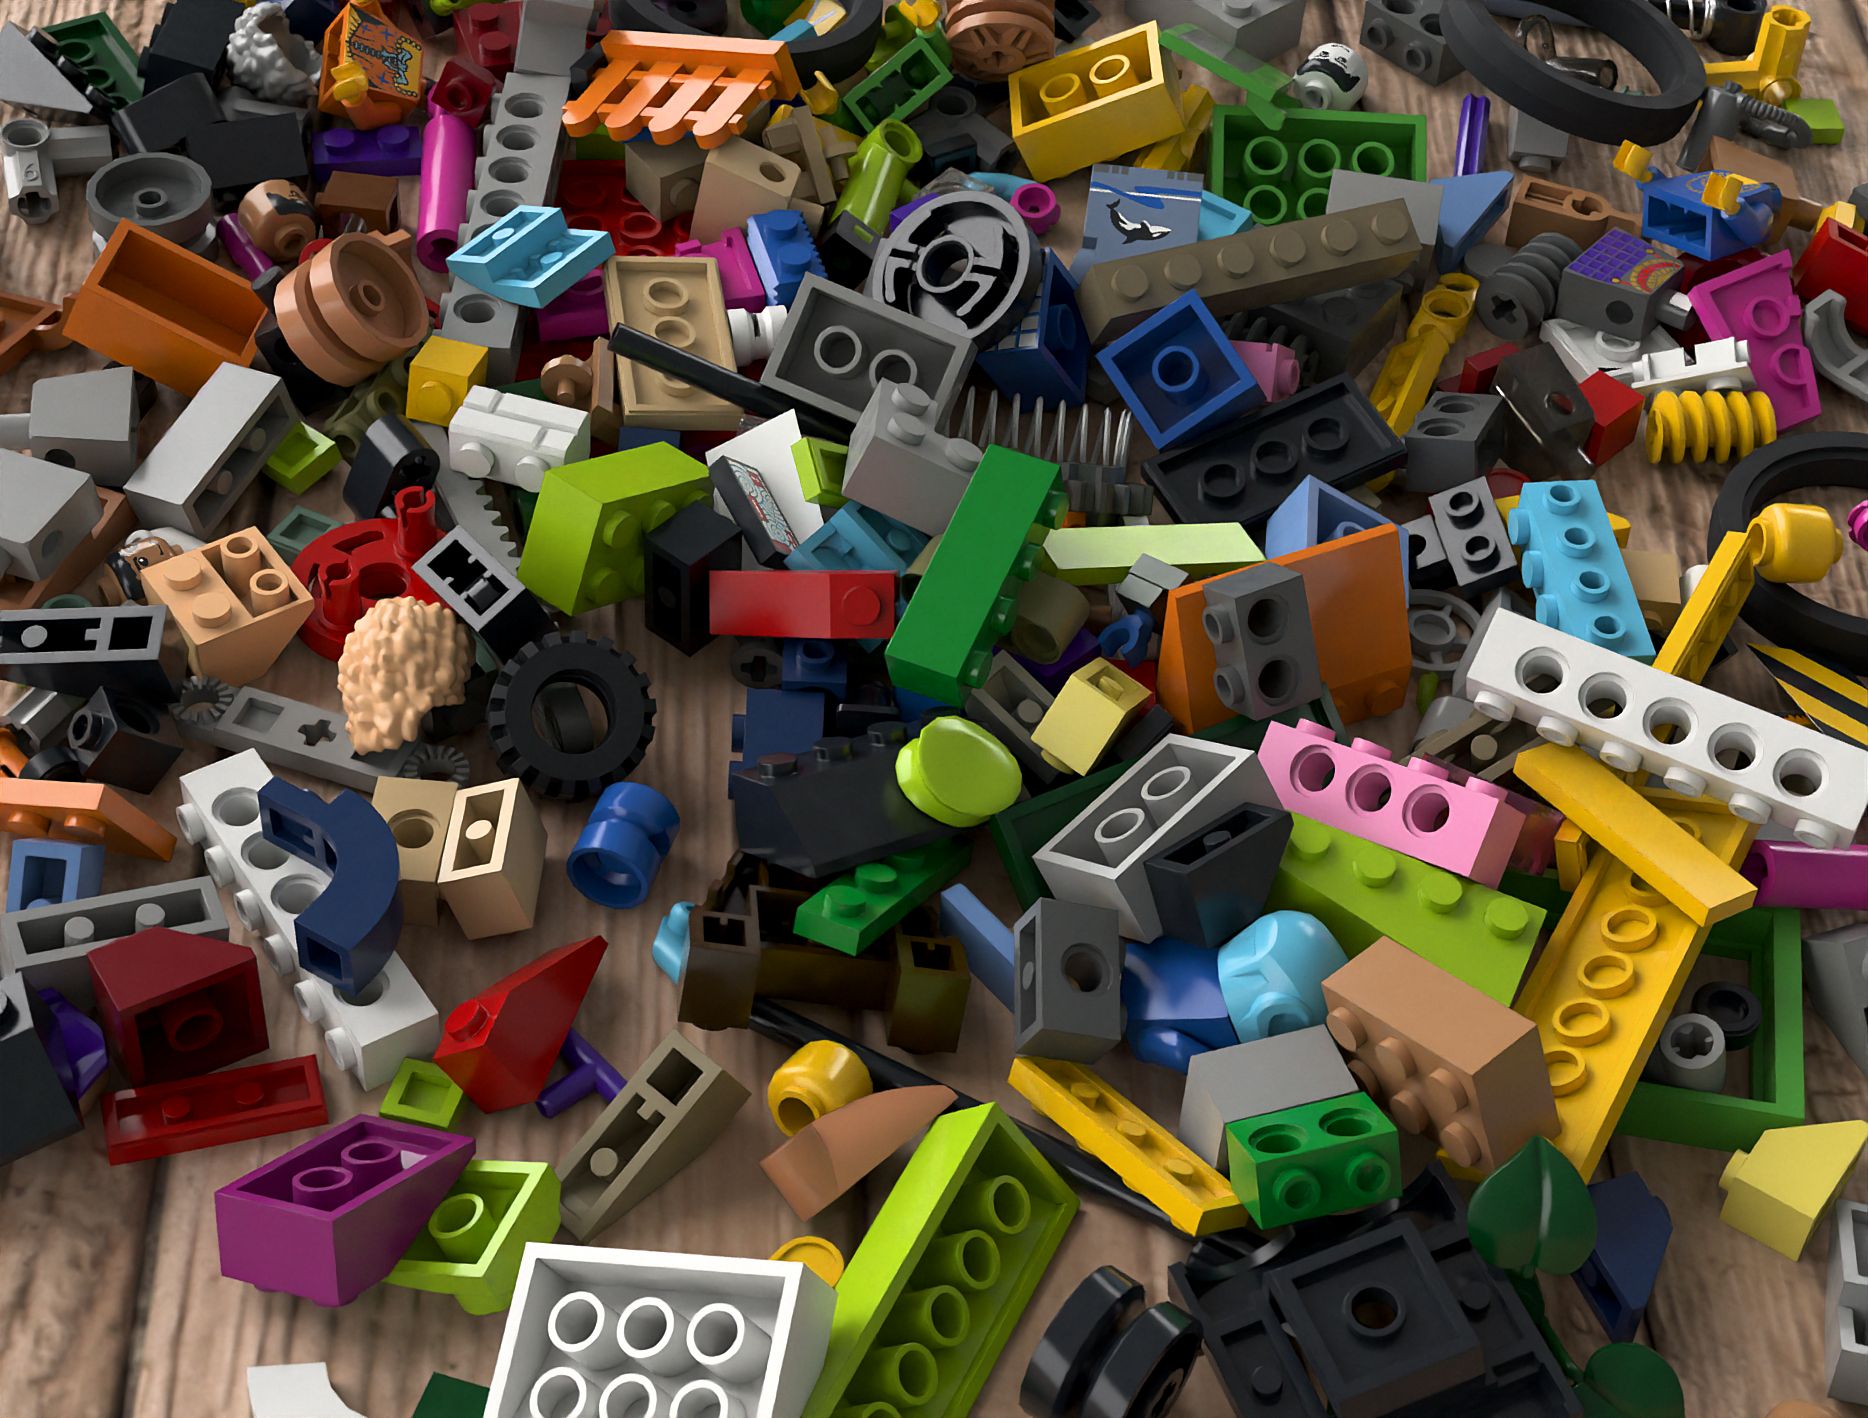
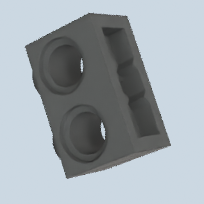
M1442 0L1366 1L1359 44L1435 88L1467 70L1450 50L1441 32L1439 13L1443 3Z
M1436 391L1425 408L1416 413L1414 423L1409 431L1400 437V441L1409 451L1407 465L1400 467V469H1406V491L1441 493L1483 476L1487 479L1505 450L1504 396Z
M1267 562L1202 585L1206 608L1202 613V621L1205 632L1213 643L1217 669L1213 674V681L1216 692L1225 707L1255 721H1259L1324 697L1303 574L1275 563ZM1256 603L1255 613L1248 621L1249 612ZM1267 665L1265 675L1259 681L1260 673L1262 669Z

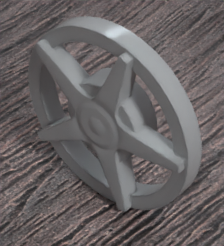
M1431 589L1408 590V605L1430 604L1443 607L1440 612L1421 610L1411 614L1407 611L1411 652L1424 656L1428 662L1425 663L1412 658L1413 663L1410 674L1421 677L1422 675L1430 674L1431 671L1438 676V682H1442V679L1453 678L1460 661L1443 664L1442 656L1446 655L1449 651L1464 653L1470 639L1456 635V626L1450 617L1453 612L1456 613L1475 631L1481 618L1480 614L1468 603L1454 595Z

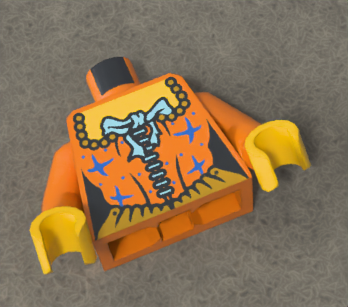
M350 0L326 29L324 37L317 109L325 113L349 118L353 121L355 127L361 131L380 129L387 125H400L415 107L426 111L425 100L430 89L437 83V81L422 76L424 57L422 44L399 30L383 14L378 0Z

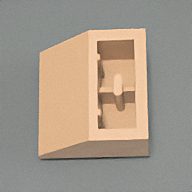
M256 526L140 570L142 587L148 606L168 605L189 647L185 674L190 681L192 676H197V680H202L203 675H207L210 680L217 677L221 680V683L226 682L228 685L239 687L263 677L315 608L314 598Z

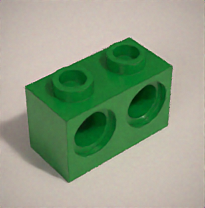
M1365 1092L1225 1124L1231 1189L1261 1230L1403 1196L1398 1129Z

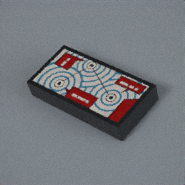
M722 455L707 468L708 474L736 525L742 528V535L759 565L773 570H790L783 561L800 544L758 469Z

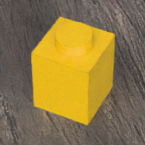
M431 335L410 363L406 417L449 427L460 406L463 407V402L474 385L485 387L489 348Z

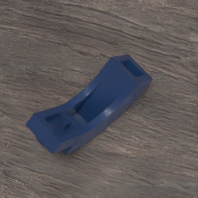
M274 776L257 791L263 839L317 867L332 879L327 888L293 920L299 967L356 997L384 968L396 948L403 927V894L399 853L395 838L381 814L369 802L352 790L346 788L328 804L313 791L300 789Z

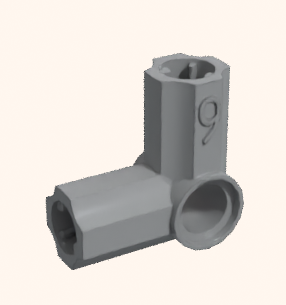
M19 118L5 123L0 128L3 177L6 182L10 214L20 217L26 224L46 223L52 213L59 211L55 177L94 175L98 169L113 161L108 125L49 129L46 124L39 120Z

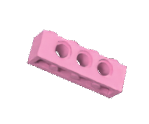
M1299 719L1296 729L1271 720L1257 757L1285 811L1289 809L1497 891L1526 818L1525 814L1504 802L1508 791L1474 777H1469L1465 787L1446 781L1450 773L1448 770L1415 757H1411L1408 767L1390 762L1392 751L1364 739L1355 737L1351 748L1335 743L1334 740L1337 735L1335 731L1305 719ZM1335 768L1332 782L1322 790L1324 777L1331 769ZM1391 787L1392 791L1388 803L1382 809L1377 810L1381 794ZM1449 806V817L1442 828L1434 832V822L1437 815Z

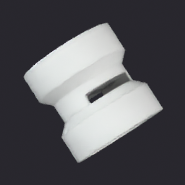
M766 306L761 313L751 314L744 308L726 310L736 367L749 366L753 360L757 359L769 361L787 318L785 306Z

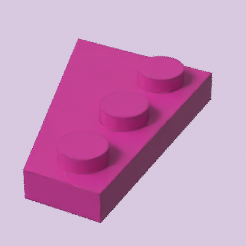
M1789 249L1696 285L1687 294L1711 341L1735 337L1737 342L1748 341L1751 353V363H1748L1757 383V388L1745 390L1742 393L1746 397L1751 391H1761L1768 396L1774 409L1777 436L1813 422L1822 413L1810 350L1803 346L1798 321L1802 315L1799 295H1793L1789 270L1793 265Z

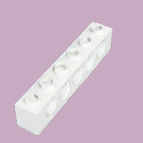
M1498 607L1466 676L1467 699L1474 701V707L1478 711L1493 719L1510 721L1514 717L1537 726L1536 731L1538 734L1555 744L1567 747L1573 746L1575 742L1599 751L1600 758L1615 768L1627 772H1636L1638 768L1664 777V784L1682 795L1700 798L1704 793L1729 803L1728 809L1744 820L1757 824H1765L1768 820L1791 828L1794 830L1793 834L1798 840L1817 849L1832 850L1836 846L1848 851L1868 805V751ZM1544 673L1553 676L1560 685L1552 692L1540 694L1531 691L1524 682L1532 675ZM1608 698L1616 701L1622 707L1623 712L1614 718L1602 719L1594 716L1587 706L1596 699ZM1671 723L1679 726L1686 733L1687 738L1677 744H1664L1653 737L1651 730L1659 724ZM1724 749H1738L1749 757L1751 765L1742 770H1729L1718 763L1715 755ZM1800 774L1809 778L1814 783L1817 791L1809 796H1794L1783 788L1780 780L1787 775Z
M251 748L179 777L184 805L176 808V815L184 836L191 845L200 842L205 849L206 864L217 886L222 888L229 885L233 891L234 904L241 922L249 932L258 929L264 938V950L276 975L283 977L288 974L294 983L295 998L305 1019L310 1024L319 1021L326 1031V1044L336 1066L341 1071L350 1068L367 1092L394 1080L404 1057L428 1063L434 1062L432 1059L441 1043L439 1013L395 950L384 968L356 997L299 967L293 920L327 888L332 879L317 867L263 839L257 791L274 776L255 749Z

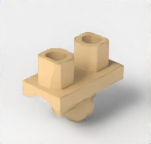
M809 105L793 108L786 120H782L764 129L762 140L765 150L780 157L795 155L798 166L801 169L795 198L824 206L825 211H828L830 209L829 204L836 202L837 199L827 165L830 167L834 183L847 180L849 174L844 160L858 154L855 141L839 143L835 126L831 125L819 129L824 148H821Z

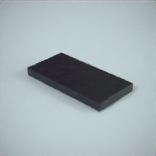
M1346 371L1140 462V472L1146 484L1154 487V495L1175 525L1239 522L1249 536L1267 528V520L1309 474L1344 493L1407 465L1409 451Z

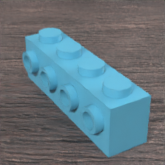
M1595 480L1523 483L1518 508H1512L1509 512L1508 532L1511 543L1519 545L1523 556L1522 577L1526 588H1533L1537 599V622L1652 666L1656 658V652Z

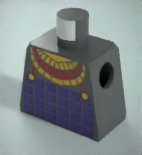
M1616 226L1563 269L1554 314L1557 318L1632 342L1642 341L1662 322L1687 332L1694 325L1698 317L1687 295L1680 293L1685 272L1682 261Z

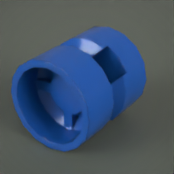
M617 782L606 787L587 821L589 826L584 828L566 861V871L573 886L586 898L599 905L613 909H631L642 904L660 871V864L668 855L680 830V817L674 805L658 791L649 786L634 782Z

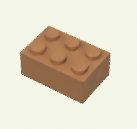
M1385 935L1321 982L1329 1015L1326 1017L1327 1026L1333 1037L1337 1040L1340 1054L1359 1088V1093L1365 1092L1378 1107L1394 1116L1407 1132L1413 1135L1421 1133L1443 1147L1447 1154L1460 1166L1465 1168L1472 1166L1488 1176L1514 1156L1535 1134H1541L1552 1141L1562 1133L1536 1023Z

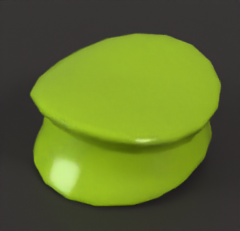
M957 716L937 717L924 727L919 738L913 739L899 751L895 765L898 784L905 796L922 812L940 822L955 827H972L988 821L991 815L998 814L1014 804L1021 793L1022 774L1017 760L1007 747L974 722Z

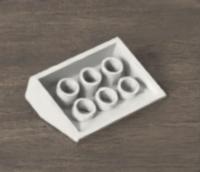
M526 1242L483 1418H800L824 1367L838 1292L807 1265L799 1262Z

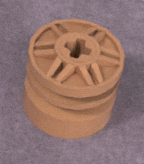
M946 0L947 12L949 13L945 19L946 37L953 56L951 65L955 70L975 79L1009 82L1008 74L1055 58V23L1053 16L1055 0Z

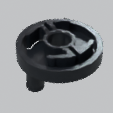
M973 190L942 195L913 211L889 236L875 265L872 280V298L910 314L908 288L911 284L910 304L913 316L971 339L979 348L976 354L978 355L1009 335L1031 307L1037 294L1042 274V254L1038 239L1033 229L1016 209L996 195ZM945 228H949V230H947L946 232H944V233H943L941 236H939L936 240L932 241V240L935 239L940 233H942L944 230H946ZM1016 252H1019L1018 267H1017V254H1016ZM967 259L966 269L958 280L946 286H939L944 272L952 264ZM975 360L972 363L968 375L975 372L980 366L975 362Z

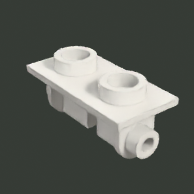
M1735 337L1694 345L1697 364L1687 366L1683 347L1644 354L1642 361L1632 363L1635 383H1631L1634 391L1646 397L1643 410L1651 409L1655 397L1661 391H1672L1677 397L1684 391L1697 392L1700 397L1706 391H1717L1723 397L1729 391L1742 392L1756 389L1757 383L1748 363H1751L1748 341L1737 342Z

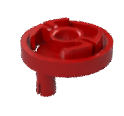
M411 486L404 488L395 496L397 519H369L340 526L319 536L298 554L290 570L308 592L309 585L314 579L311 596L314 598L315 608L296 634L311 650L328 660L338 663L344 654L343 649L347 635L355 631L356 621L366 616L369 608H375L378 600L368 599L374 595L394 594L401 598L413 596L416 601L423 600L427 606L439 602L411 568L447 535V533L436 527V500L432 491L428 490L425 493L424 504V487Z

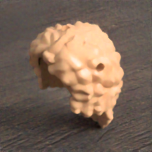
M397 596L393 599L385 598L379 600L375 608H369L366 616L356 621L355 631L347 635L343 649L344 654L338 661L340 675H338L339 685L337 688L343 693V707L348 714L345 730L349 732V740L354 745V750L361 756H364L369 751L380 753L386 748L390 750L398 749L403 740L410 742L416 740L419 722L434 706L460 705L466 700L463 695L465 693L464 683L471 678L470 668L476 663L475 651L477 644L470 634L468 626L461 618L455 615L452 609L443 608V605L439 602L427 606L423 600L416 601L413 596L406 598Z

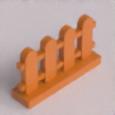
M611 30L600 41L609 65L607 68H598L593 74L594 82L576 101L569 100L561 108L564 113L562 120L571 137L586 136L592 133L601 123H605L610 137L614 141L631 139L644 127H649L656 144L669 145L681 139L690 130L693 131L700 148L713 149L723 145L733 134L741 135L748 127L745 121L746 118L762 100L791 101L802 89V85L785 41Z

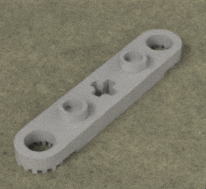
M203 675L202 680H197V676L190 677V682L184 679L180 703H168V709L177 732L182 736L237 753L254 748L264 761L373 794L378 776L422 780L426 775L435 772L450 774L453 780L448 779L447 782L458 783L459 790L471 788L468 759L465 760L462 752L457 754L456 749L453 747L446 750L444 745L436 747L422 743L421 738L417 737L412 742L403 740L398 749L390 750L386 748L380 753L369 751L364 756H361L354 750V745L349 740V732L345 730L348 716L244 685L242 689L228 685L226 682L221 683V680L217 677L210 680L209 676ZM201 702L215 704V709L213 707L209 709L210 714L202 711V716H199L197 711H194L193 715H191V711L187 709L191 705ZM322 737H325V738H329V739H330V742H329V741H323V740H321L320 742H318V741H319ZM307 742H309V743H317V744H316L315 747H313V746H308V745H307Z

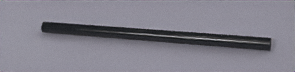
M758 995L753 997L748 1029L796 1052L812 1041L829 1040L843 1044L856 1053L866 1065L873 1082V1089L878 1092L903 1087L945 1085L769 999ZM947 1086L959 1098L937 1116L985 1103ZM1008 1115L1064 1182L1187 1242L1196 1245L1200 1240H1209L1241 1258L1252 1254L1270 1242V1240L1243 1227L1214 1232L1206 1236L1194 1237L1191 1234L1185 1233L1175 1227L1170 1221V1216L1146 1196L1128 1188L1123 1183L1122 1177L1101 1159Z

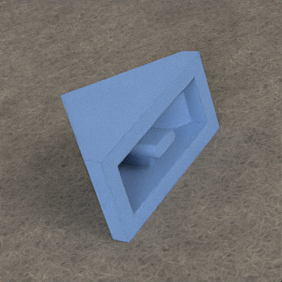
M1503 170L1429 181L1431 184L1444 185L1434 246L1440 275L1455 272L1464 261L1465 253L1470 248L1478 245L1509 208L1515 175Z

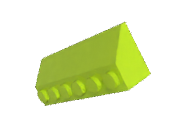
M996 1101L935 1117L834 1288L838 1292V1298L824 1367L800 1418L967 1417L1082 1202Z

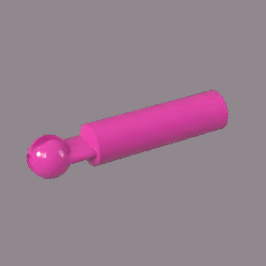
M436 83L430 89L425 100L426 112L432 120L427 123L423 131L416 252L421 264L429 270L438 273H449L445 259L458 251L459 226L461 223H467L466 205L468 191L475 188L477 138L476 131L472 126L431 101L437 86Z
M1754 839L1738 872L1758 888L1752 906L1868 911V845L1851 844L1848 851L1836 846L1832 850H1821L1803 842Z

